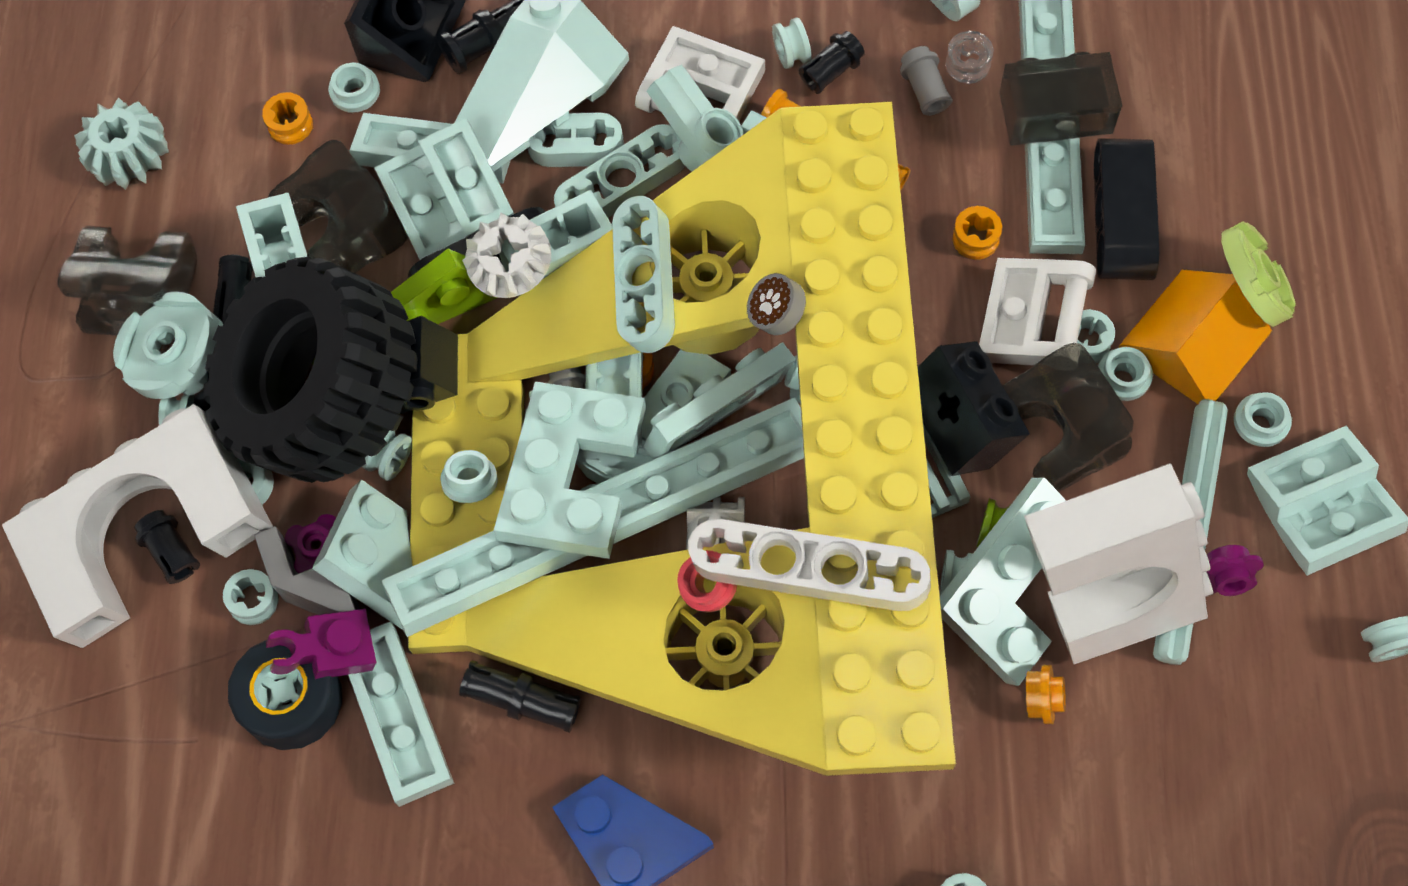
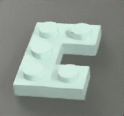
M535 382L493 530L496 540L610 559L622 510L621 498L569 489L579 449L635 457L646 412L645 398Z
M1045 478L1030 479L940 595L942 619L1006 684L1017 686L1021 684L1026 677L1027 671L1033 668L1052 642L1015 604L1042 568L1024 516L1066 501Z

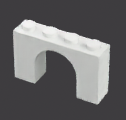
M195 404L170 413L158 427L140 438L122 443L117 447L112 456L92 468L76 472L68 479L67 484L45 498H39L27 503L21 508L18 515L2 524L54 638L84 648L130 619L106 568L103 549L106 531L111 520L127 501L138 494L152 489H172L177 495L201 544L225 558L254 541V534L273 527L238 458L235 457L233 452L227 451L215 434L217 431L210 424L207 413Z
M1171 463L1024 516L1033 546L1051 589L1047 593L1055 618L1074 665L1208 618L1205 597L1212 595L1213 589L1206 572L1211 570L1210 563L1203 547L1208 545V541L1200 519L1205 517L1204 510L1192 482L1181 485Z

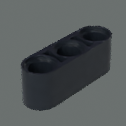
M1098 138L1093 163L1098 278L1154 280L1158 272L1160 254L1154 142L1149 139Z

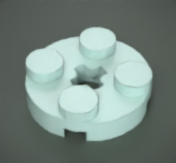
M168 292L160 294L149 300L155 306L146 310L142 316L134 311L122 325L114 344L113 358L115 366L122 371V379L131 388L145 397L167 399L181 393L194 395L204 388V383L208 381V372L205 370L208 354H213L216 341L212 339L218 325L223 326V322L198 299L188 293ZM175 337L172 347L167 352L161 353V346L170 344Z

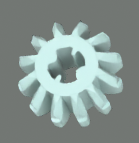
M118 98L111 109H107L97 103L98 115L96 117H81L84 131L74 135L76 145L80 150L78 152L80 155L79 160L84 168L94 174L97 180L105 186L115 181L117 185L126 190L132 178H137L146 183V172L149 169L162 170L160 156L169 152L167 148L168 143L164 138V127L158 117H154L152 113H149L147 108L141 105L139 101L128 107L126 102Z

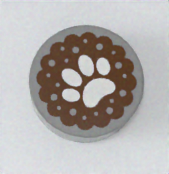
M779 273L767 275L757 282L747 301L748 318L755 327L771 335L785 334L798 324L804 313L806 305L805 292L800 284Z

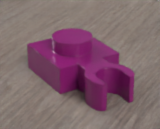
M366 609L308 616L304 624L306 634H298L291 630H277L272 632L266 641V648L281 645L287 647L292 654L287 659L273 660L270 670L278 675L291 673L298 666L312 663L315 679L326 676L336 677L373 671L377 664Z

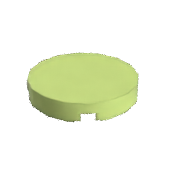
M1244 221L1222 232L1221 242L1226 260L1242 293L1254 311L1265 323L1272 327L1292 318L1296 302L1291 286L1281 265H1278L1276 260L1271 262L1264 252L1268 249L1266 246L1268 243L1255 227Z

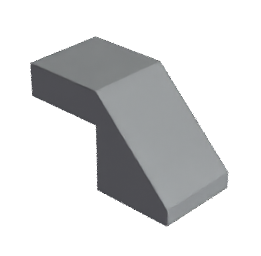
M276 526L254 534L270 583L285 602L317 615L360 610L355 597L315 570L309 569L298 574L294 569L295 559L291 548L287 545L285 538Z

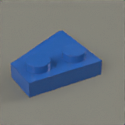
M603 774L552 807L600 886H657L714 848L709 836Z

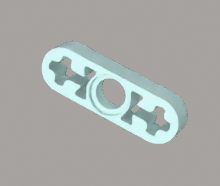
M660 124L649 128L563 182L557 188L554 195L555 207L591 190L604 213L609 218L615 214L617 208L625 200L647 194L683 170L685 165L682 163L678 152L681 139L671 125ZM661 145L665 150L672 148L673 155L667 157L662 152L655 155V147ZM648 163L649 171L645 172L643 166ZM625 168L634 172L636 178L626 187H615L607 181L609 174L616 169ZM598 184L600 191L595 192L593 185Z
M634 196L625 200L617 208L612 221L616 325L620 336L632 347L642 353H653L662 349L670 341L675 328L670 228L668 217L653 200L646 196ZM645 216L649 218V220L641 223V218ZM639 226L641 229V238L633 231V229L638 228ZM645 262H654L655 271L651 279L643 285H632V275L636 268ZM638 302H644V307ZM646 311L654 318L653 321L646 323ZM646 323L645 332L640 333L637 328L644 326Z

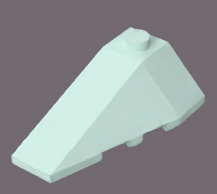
M524 0L509 18L455 122L465 117L468 119L494 172L530 147V138L552 123L558 127L568 120L569 110L586 98L593 102L602 96L628 63L629 53L581 0Z

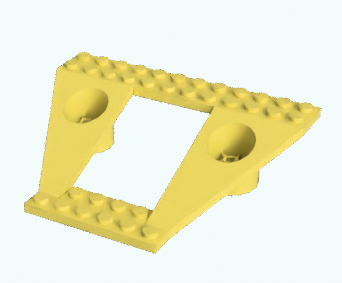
M892 102L780 108L653 199L654 203L668 217L671 263L680 270L679 277H672L673 293L683 292L685 295L680 300L673 298L675 328L670 341L664 347L674 345L685 352L708 355L736 349L755 336L759 330L750 322L747 315V301L757 282L767 275L779 273L800 284L805 292L806 305L800 321L795 326L809 527L795 531L905 547L917 551L926 559L930 568L931 589L927 599L919 607L910 611H894L737 585L735 595L727 605L745 607L752 611L753 614L743 624H740L735 620L726 619L725 606L720 609V620L712 621L704 626L693 617L699 610H695L687 605L679 592L678 573L683 563L690 558L688 550L541 576L409 636L408 648L412 654L470 651L825 776L954 769L956 761ZM647 216L641 218V223L649 220ZM639 226L638 228L633 229V231L641 238V229ZM613 229L542 279L533 289L517 297L468 334H457L458 395L435 402V405L430 409L413 410L410 529L412 566L494 530L524 423V387L522 379L641 353L624 340L617 330ZM702 250V254L694 255L690 259L683 256L687 253ZM708 250L727 252V254L722 258L716 254L708 253ZM739 260H742L751 270L749 273L733 274L732 267ZM645 262L636 268L632 275V285H643L651 279L655 271L654 262ZM638 302L644 307V302ZM646 311V323L653 321L654 318ZM646 323L644 326L637 328L640 333L645 332ZM464 450H475L484 454L494 464L498 477L495 490L485 499L474 503H459L451 500L444 494L440 481L446 461L453 454ZM753 541L745 542L746 553L731 551L726 543L715 544L713 547H703V550L715 551L720 554L741 555L744 564L742 569L749 570V550ZM775 545L763 553L761 567L770 574L781 575L793 567L796 555L789 547ZM835 555L824 563L822 575L830 583L836 585L845 584L856 576L858 566L851 557ZM867 561L868 581L865 589H875L874 577L892 580L894 591L898 593H905L908 583L919 584L918 580L911 577V568L906 566L899 567L896 576L877 574V561ZM705 578L703 582L704 589L707 593L711 592L716 582ZM764 618L778 635L779 642L753 643L750 632ZM683 622L698 634L695 646L670 648L671 641ZM727 649L731 650V654L723 656L719 655V651ZM775 655L770 665L760 674L749 666L753 656ZM697 659L702 668L687 682L679 676L669 663V660ZM745 677L750 680L749 683L737 686ZM708 679L712 684L724 688V690H705L699 687Z

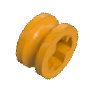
M291 92L279 93L272 96L263 107L262 118L271 137L278 143L285 145L299 143L308 137L313 129V119L305 100L297 94ZM291 113L296 114L297 119L292 123L285 119V125L280 124L279 118L284 114H287L288 118L291 117Z
M976 205L961 211L956 218L952 241L955 249L960 255L974 260L985 259L994 254L999 246L1003 225L1000 217L995 211L985 206ZM974 225L978 231L987 229L986 238L980 240L976 234L967 236L969 226Z

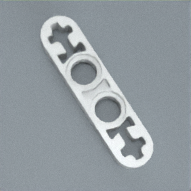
M710 519L699 524L692 531L688 540V552L696 571L702 577L715 582L894 611H910L919 607L927 599L931 589L930 568L926 559L917 551L905 547L724 519ZM716 538H725L729 550L746 553L745 542L753 541L749 550L750 569H742L744 564L741 555L729 553L721 554L718 563H710L708 554L703 550V547H713L716 543ZM775 545L789 547L796 555L793 567L781 575L770 574L761 567L763 553ZM835 555H845L851 557L856 562L858 571L850 582L836 585L828 582L823 577L822 568L824 563ZM867 561H877V574L896 576L899 567L906 566L911 568V577L918 580L919 584L908 583L905 593H898L894 591L892 580L874 577L875 589H865L868 581Z

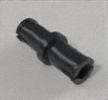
M474 660L470 661L469 667L465 671L459 691L461 697H469L507 710V716L520 720L522 716L564 729L568 733L571 732L582 701L581 696H573L535 683L534 676L522 672L517 677L478 664Z

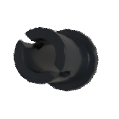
M845 31L841 35L835 33L830 37V44L809 62L799 67V75L810 90L820 94L824 91L825 87L848 68L856 69L860 66V58L865 54L864 48L860 41L849 31Z
M156 510L145 515L135 524L134 529L137 532L135 541L140 547H147L169 584L179 583L193 575V570H198L200 563L194 558L177 532L178 521L173 515H167L164 510Z

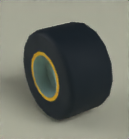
M267 640L251 647L235 664L228 681L229 706L235 720L262 744L280 750L303 748L321 739L335 724L342 706V684L338 676H326L315 679L312 663L302 664L291 673L282 675L272 673L270 667L273 660L287 659L292 654L287 647L281 645L266 648ZM289 701H292V703L287 704V705H283V704H282V703H287V702H289Z

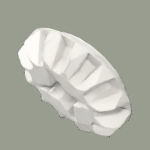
M500 213L499 218L488 224L480 222L479 231L472 239H466L467 251L465 258L462 260L470 280L480 291L493 297L511 298L525 294L541 282L550 266L551 247L541 226L531 222L524 214L518 218L508 217ZM505 239H508L514 250H520V252L511 254L508 272L501 264L499 258L493 257V255L501 253L502 244H504Z

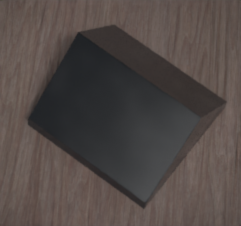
M355 0L344 24L358 63L417 81H429L442 54L436 35L443 30L448 33L452 32L466 0Z

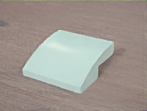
M466 117L419 140V146L374 167L420 260L478 232L480 222L488 224L499 218L500 213L508 217L514 215Z
M1347 426L1248 467L1247 475L1261 505L1283 543L1306 576L1407 531V515L1376 479L1379 464Z

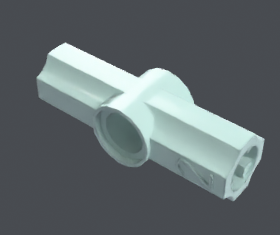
M682 65L668 70L663 76L655 80L647 90L649 96L681 139L678 147L679 157L690 171H694L743 135V128L739 120L725 109L713 108Z

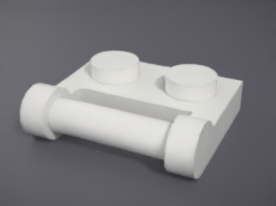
M672 26L639 87L635 107L652 113L654 110L660 111L647 93V90L655 80L663 76L668 70L682 65L705 96L725 103L723 109L732 113L740 122L765 72V59Z
M997 258L979 343L982 351L986 353L991 363L1048 366L1053 370L1061 372L1075 371L1078 368L1081 354L1080 349L1076 345L1086 292L1094 285L1096 268L1088 262L1079 260ZM1051 285H1064L1065 290L1055 342L1040 341Z

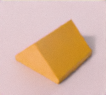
M1182 269L1122 341L1119 348L1132 347L1141 351L1150 362L1153 374L1199 404L1203 399L1217 401L1268 338L1272 329L1254 311L1242 293L1233 274Z

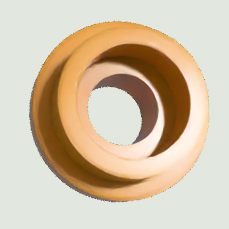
M1042 665L1041 671H1027L1026 674L1028 718H1042L1044 724H1054L1055 712H1065L1066 709L1064 677H1054L1052 665Z

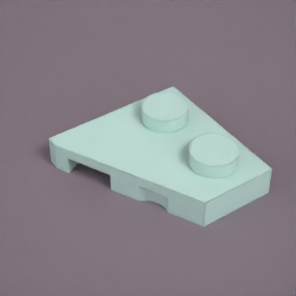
M361 479L349 490L312 569L403 629L381 580L412 567L407 511Z

